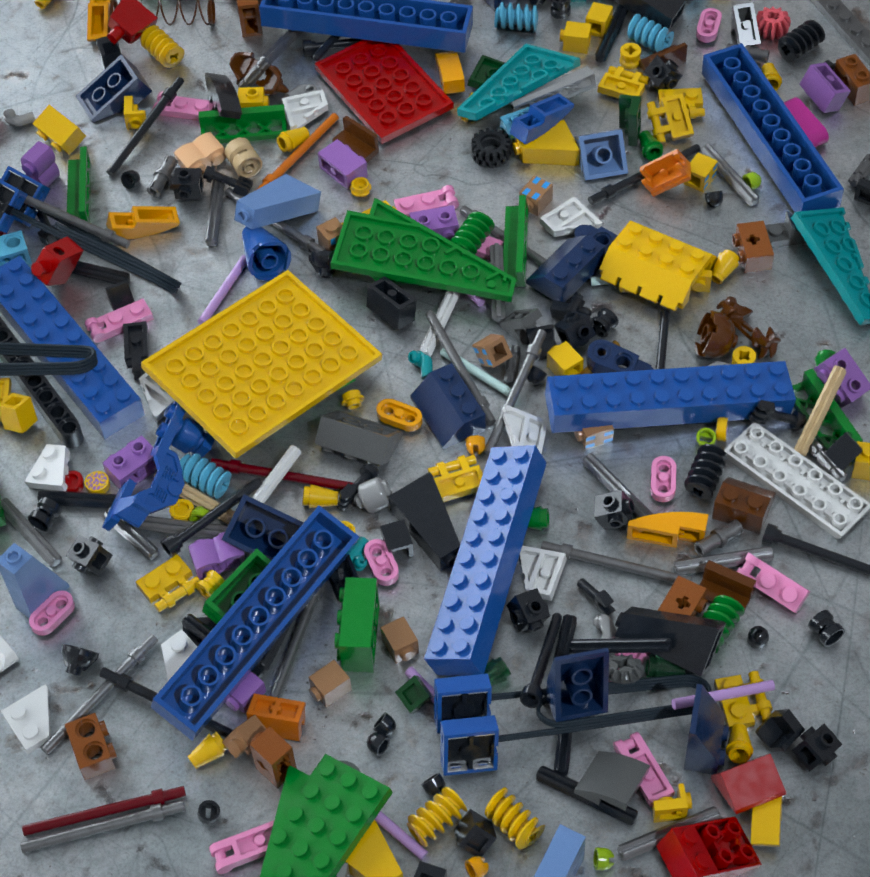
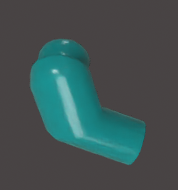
M413 350L408 354V361L421 368V379L424 380L433 371L432 358L422 351Z
M362 536L359 537L356 546L349 553L356 571L364 570L368 563L367 559L364 558L363 552L365 545L369 541Z

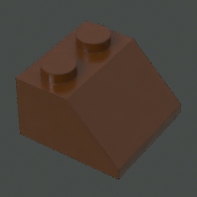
M728 477L723 481L715 499L712 518L728 524L735 519L741 523L743 529L760 534L776 492Z

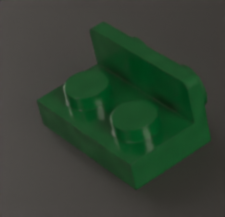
M620 95L619 128L625 129V136H628V145L637 146L638 136L641 131V96Z

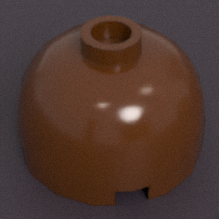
M710 310L711 313L707 312L699 325L697 334L701 335L700 343L695 342V353L697 356L717 359L725 356L731 348H735L738 335H736L734 323L728 316Z

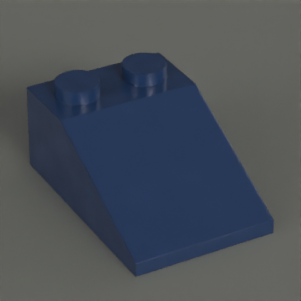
M121 54L76 95V98L94 123L124 111V96H133L134 104H139L152 90L137 67Z
M608 648L554 657L547 678V702L555 722L608 713Z
M697 684L684 770L713 775L717 773L718 765L724 766L726 750L721 749L722 741L727 742L729 725H724L725 713L702 684Z

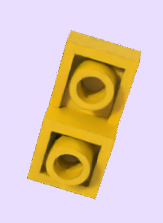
M783 796L752 808V846L780 847Z

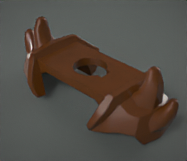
M237 52L230 59L229 65L237 78V85L258 62L254 58L253 52ZM270 65L265 71V75H267L265 79L255 82L258 86L264 87L265 96L289 92V89L283 84L280 70L273 65Z
M732 296L727 297V299L721 301L716 306L717 309L723 308L720 313L732 320L734 326L752 342V346L760 348L758 359H763L768 353L770 358L774 357L781 339L776 337L771 327L768 328L765 337L758 327L753 329L743 320V318L753 313L752 309L739 305L736 298Z

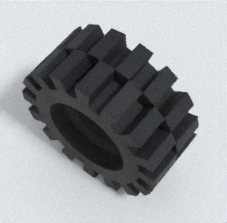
M486 128L485 132L481 129L479 134H474L471 143L472 157L478 165L482 163V167L486 168V165H489V168H493V165L500 167V163L506 164V160H509L511 155V140L508 138L507 133L504 134V131L501 129L497 132V128H493V131ZM487 146L498 147L497 149L493 150L485 149V147Z

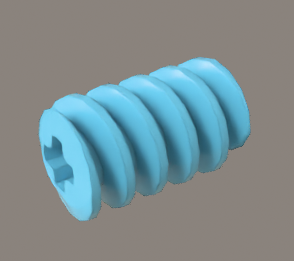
M501 2L499 7L496 8L494 27L497 28L499 23H501L502 29H505L509 23L511 30L517 24L520 31L525 25L526 31H530L533 26L536 32L538 25L537 7L534 5L532 10L529 11L528 4H526L524 9L521 10L520 3H518L516 8L513 9L512 3L509 2L508 7L505 8L504 2Z
M638 13L631 19L627 35L630 40H635L636 43L649 47L652 51L659 52L671 46L674 31L668 33L669 29L667 27L662 28V25L659 23L655 25L653 20L648 22L647 17L641 19V15Z
M198 453L192 456L187 454L181 458L180 464L185 482L192 484L195 488H199L200 491L207 493L210 497H215V499H219L225 494L231 481V472H224V468L221 466L216 468L214 462L209 463L207 458L201 459V455Z

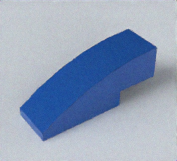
M559 93L530 105L528 113L513 119L510 134L526 145L553 128L574 108L575 104Z

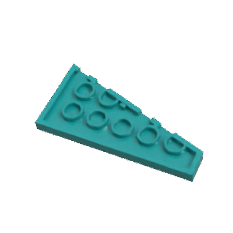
M525 44L457 108L458 116L477 121L580 66V58Z
M844 207L795 212L791 217L793 223L830 278L831 283L841 295L842 300L854 315L855 320L859 325L870 324V293L867 287L870 282L868 277L863 275L862 269L864 265L856 241L850 237L849 231L851 227L849 222H845L844 215L846 212Z

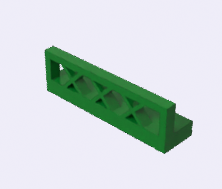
M284 104L241 108L242 115L240 119L219 117L218 110L199 112L201 135L206 132H216L218 134L214 137L221 144L229 143L239 137L246 138L249 141L277 139L281 132L287 131ZM275 126H282V131H272L270 129ZM252 128L260 129L257 133L249 132ZM231 130L239 131L236 135L228 134Z
M87 146L80 147V159L68 160L67 213L90 223L91 161Z
M519 195V206H506L504 272L517 279L516 287H526L529 221L526 195Z
M813 369L804 371L802 382L792 385L794 393L804 390L808 395L807 400L795 396L796 401L794 404L795 409L801 411L806 416V423L810 416L806 412L807 409L814 408L824 388V384ZM833 399L821 424L831 428L833 434L829 436L822 434L819 430L815 437L825 447L824 451L828 450L833 443L848 431L853 434L851 437L856 442H863L861 436Z

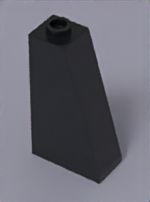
M687 0L614 1L633 14L639 13L641 19L647 17L648 22L653 20L655 25L659 23L662 25V28L667 27L669 29L668 33H670L682 16Z
M428 472L389 496L390 511L399 521L405 520L409 534L437 568L443 571L454 566L460 542L433 475Z
M632 606L619 614L615 626L618 627L615 636L618 638H670L672 640L671 652L651 653L702 676L710 667L726 622Z

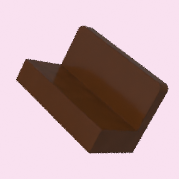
M685 42L677 46L674 44L639 60V67L644 71L656 55L667 60L671 59L678 66L686 63L688 45Z
M345 116L343 118L344 130L335 136L332 142L338 139L344 145H348L358 156H362L368 163L379 153L378 136L355 120Z
M708 560L700 586L707 588L705 599L708 600V603L712 604L716 596L725 595L737 600L746 610L754 594L757 580Z

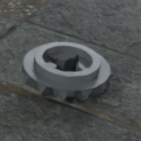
M622 653L620 656L611 654L609 658V681L629 684L642 678L644 666L641 665L640 659H634L633 655L624 656Z

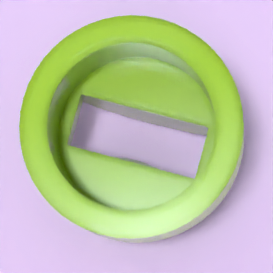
M749 172L742 176V179L753 190L757 189L762 182L760 175L755 172Z
M702 428L697 432L696 442L699 446L704 444L714 445L716 434L710 428Z
M197 506L191 512L189 520L196 522L200 519L198 516L202 518L210 511L203 508V506Z
M595 847L593 854L595 870H608L614 865V862L609 861V858H614V854L610 849Z

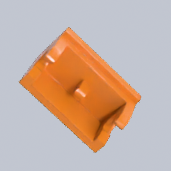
M676 149L640 166V173L645 177L641 182L654 197L691 180V163Z
M254 693L246 713L247 720L256 715L266 729L271 727L283 739L300 742L302 736L301 725H305L306 703Z

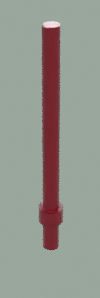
M211 459V462L216 464V468L221 466L224 470L236 475L244 473L267 477L273 470V468L244 464L241 460ZM290 471L282 479L336 490H342L348 483L353 484V482Z
M180 786L164 791L160 788L152 790L151 794L22 825L23 835L28 836L161 803V805H165V801L185 797V787Z

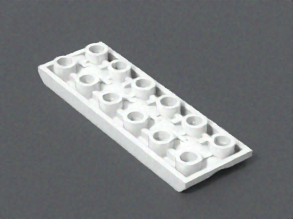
M753 422L724 449L727 460L768 490L776 492L779 498L835 538L841 539L870 510V503L758 423Z

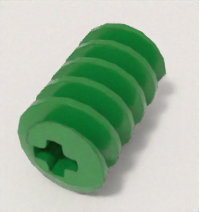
M472 212L450 241L475 255L482 246V243L485 242L486 237L490 235V231L495 228V224L486 214Z
M725 595L716 596L702 616V618L726 622L715 653H718L719 647L724 644V639L729 637V631H733L735 628L734 624L739 622V616H743L745 613L742 604Z

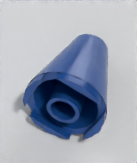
M246 226L243 229L242 241L247 268L255 278L264 281L272 280L280 272L286 271L289 268L291 252L284 242L263 227L250 229Z

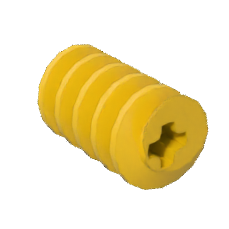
M153 25L143 31L140 39L142 47L164 67L172 68L182 61L185 54L184 49L162 29H159V26Z
M444 787L441 794L437 793L433 796V801L428 800L425 802V808L419 807L416 810V815L411 814L408 816L407 827L413 837L426 848L428 846L427 836L435 841L437 838L434 830L443 834L445 832L443 823L452 827L454 824L451 817L454 816L460 820L462 816L459 810L462 809L465 812L468 810L454 790Z
M503 787L487 804L485 816L488 819H492V823L496 827H500V831L503 834H508V839L511 842H515L518 849H525L540 838L545 830V825L536 828L539 819L534 817L528 820L531 811L528 809L521 813L520 811L524 806L523 803L518 802L513 806L516 799L515 795L505 798L508 789Z

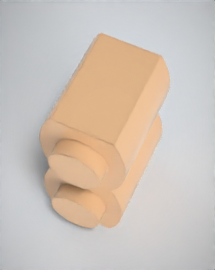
M211 132L200 135L193 142L182 145L174 152L180 168H201L202 174L207 166H218L226 159L224 154L225 148Z

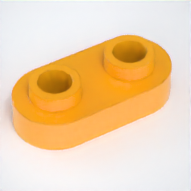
M384 399L377 405V417L383 423L408 432L416 431L422 425V413L416 407L394 399Z

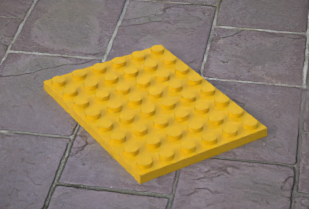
M286 270L143 360L141 368L237 459L382 360V353L289 270Z

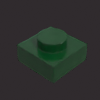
M416 675L395 691L409 713H415L433 698L422 680Z

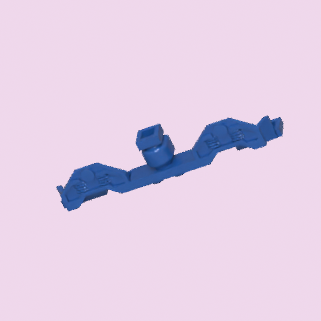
M176 401L173 404L171 403L166 409L164 416L167 418L165 422L160 424L155 433L158 438L150 455L154 458L157 473L150 488L131 496L137 483L128 479L120 487L102 525V528L110 531L119 523L120 519L139 528L149 514L171 507L177 503L185 482L178 454L169 449L170 445L183 453L191 452L193 453L192 455L198 453L201 455V459L211 450L215 439L207 431L204 432V428L195 420L189 417L183 419L186 411Z

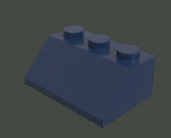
M588 235L569 238L526 280V284L552 300L566 302L600 268L605 256V245Z
M452 363L430 372L410 395L412 402L421 411L422 418L443 450L466 440L469 436L478 435L486 431L485 413Z
M244 494L221 540L250 554L257 548L272 561L304 522Z

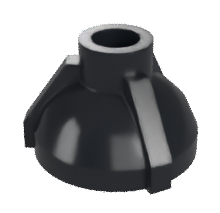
M316 251L309 255V262L315 271L319 273L320 278L333 277L336 269H331L334 251Z
M62 644L61 647L64 664L67 666L65 672L81 676L82 671H86L99 656L98 652L72 645Z

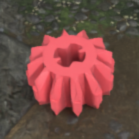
M773 6L770 9L764 7L763 11H758L756 16L759 36H763V39L770 38L772 41L774 38L780 39L789 31L791 20L788 12L782 11L781 7L778 9Z

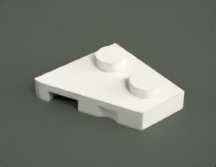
M575 196L540 217V224L553 237L574 234L576 227L579 225H592L597 229L602 226V222Z
M144 373L139 378V383L153 418L158 422L164 417L168 406L171 403L173 404L175 400L147 373Z
M46 444L25 480L26 485L34 489L66 492L68 485L65 483V475L69 473L67 464L70 459L68 448L63 445Z

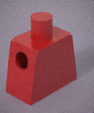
M121 0L109 18L108 26L112 30L107 34V37L114 44L121 38L128 44H132L141 38L146 28L156 25L158 17L138 0Z
M68 236L55 241L42 249L36 262L31 266L32 274L47 286L66 284L84 250Z

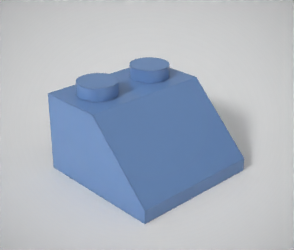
M622 129L574 136L580 149L579 164L585 181L628 174Z

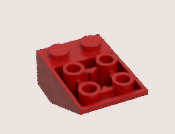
M736 816L671 828L656 845L672 877H737L762 865Z

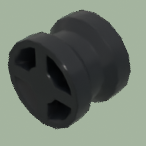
M601 308L597 313V317L592 318L594 322L593 329L596 335L603 338L607 337L611 329H614L619 324L616 314L608 308Z

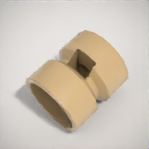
M239 137L227 144L224 154L238 176L251 178L260 172L263 162L248 139Z

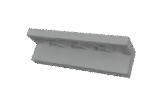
M586 66L559 77L510 103L511 107L516 112L558 93L569 99L596 88L594 72Z

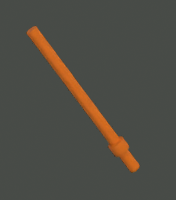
M332 113L272 174H268L262 180L263 183L257 189L281 177L339 119L338 115Z

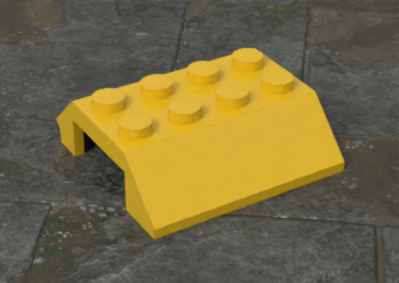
M630 220L610 244L599 268L600 280L616 286L619 278H621L619 288L636 295L639 288L642 287L639 294L640 297L657 303L660 296H663L660 305L676 311L677 308L683 309L689 301L691 287L704 270H713L717 257Z

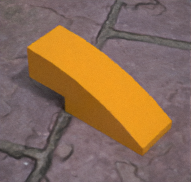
M90 0V3H88V42L105 37L111 31V28L108 26L111 0Z
M457 52L435 53L443 92L445 94L465 92V79Z
M132 206L131 212H109L106 226L108 229L115 231L116 235L130 240L165 232L179 226L180 222L176 207Z
M666 512L639 517L628 522L627 539L677 548L678 540L696 543L705 538L709 514Z

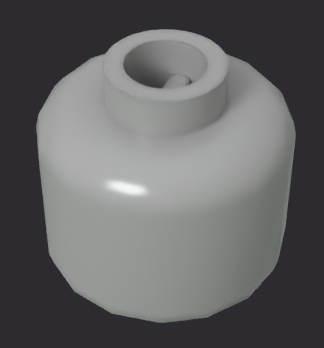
M375 477L358 485V494L355 495V499L360 509L365 508L367 512L374 513L390 505L389 496L393 493L386 479L382 481L379 477Z

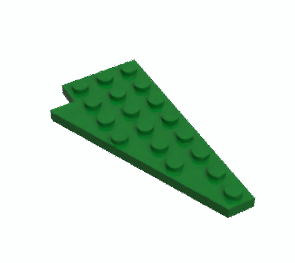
M374 198L370 214L347 210L331 260V269L378 278L385 276L389 280L511 303L517 280Z
M327 754L323 756L310 776L290 765L285 777L260 877H335L393 792L390 787Z

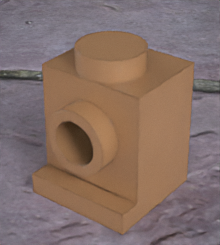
M253 715L235 728L222 743L235 758L244 752L250 755L252 753L250 748L252 739L259 732H264L266 727L256 715Z

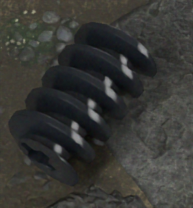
M814 20L805 21L779 39L778 50L785 61L793 62L823 42L826 36L825 32L818 22Z
M704 444L698 448L697 455L684 482L685 489L689 494L701 500H710L713 497L716 484L720 480L719 476L722 475L723 468L726 465V452L722 448L712 444Z

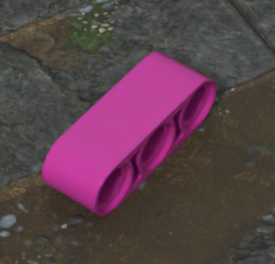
M798 97L784 102L815 148L828 142L829 136L826 128Z

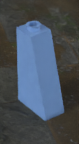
M285 174L237 200L234 220L250 229H255L311 214L319 209L321 191Z
M15 543L0 556V572L16 609L28 618L51 594L56 591H66L70 587L66 581Z
M560 824L534 877H575L584 861L586 837Z

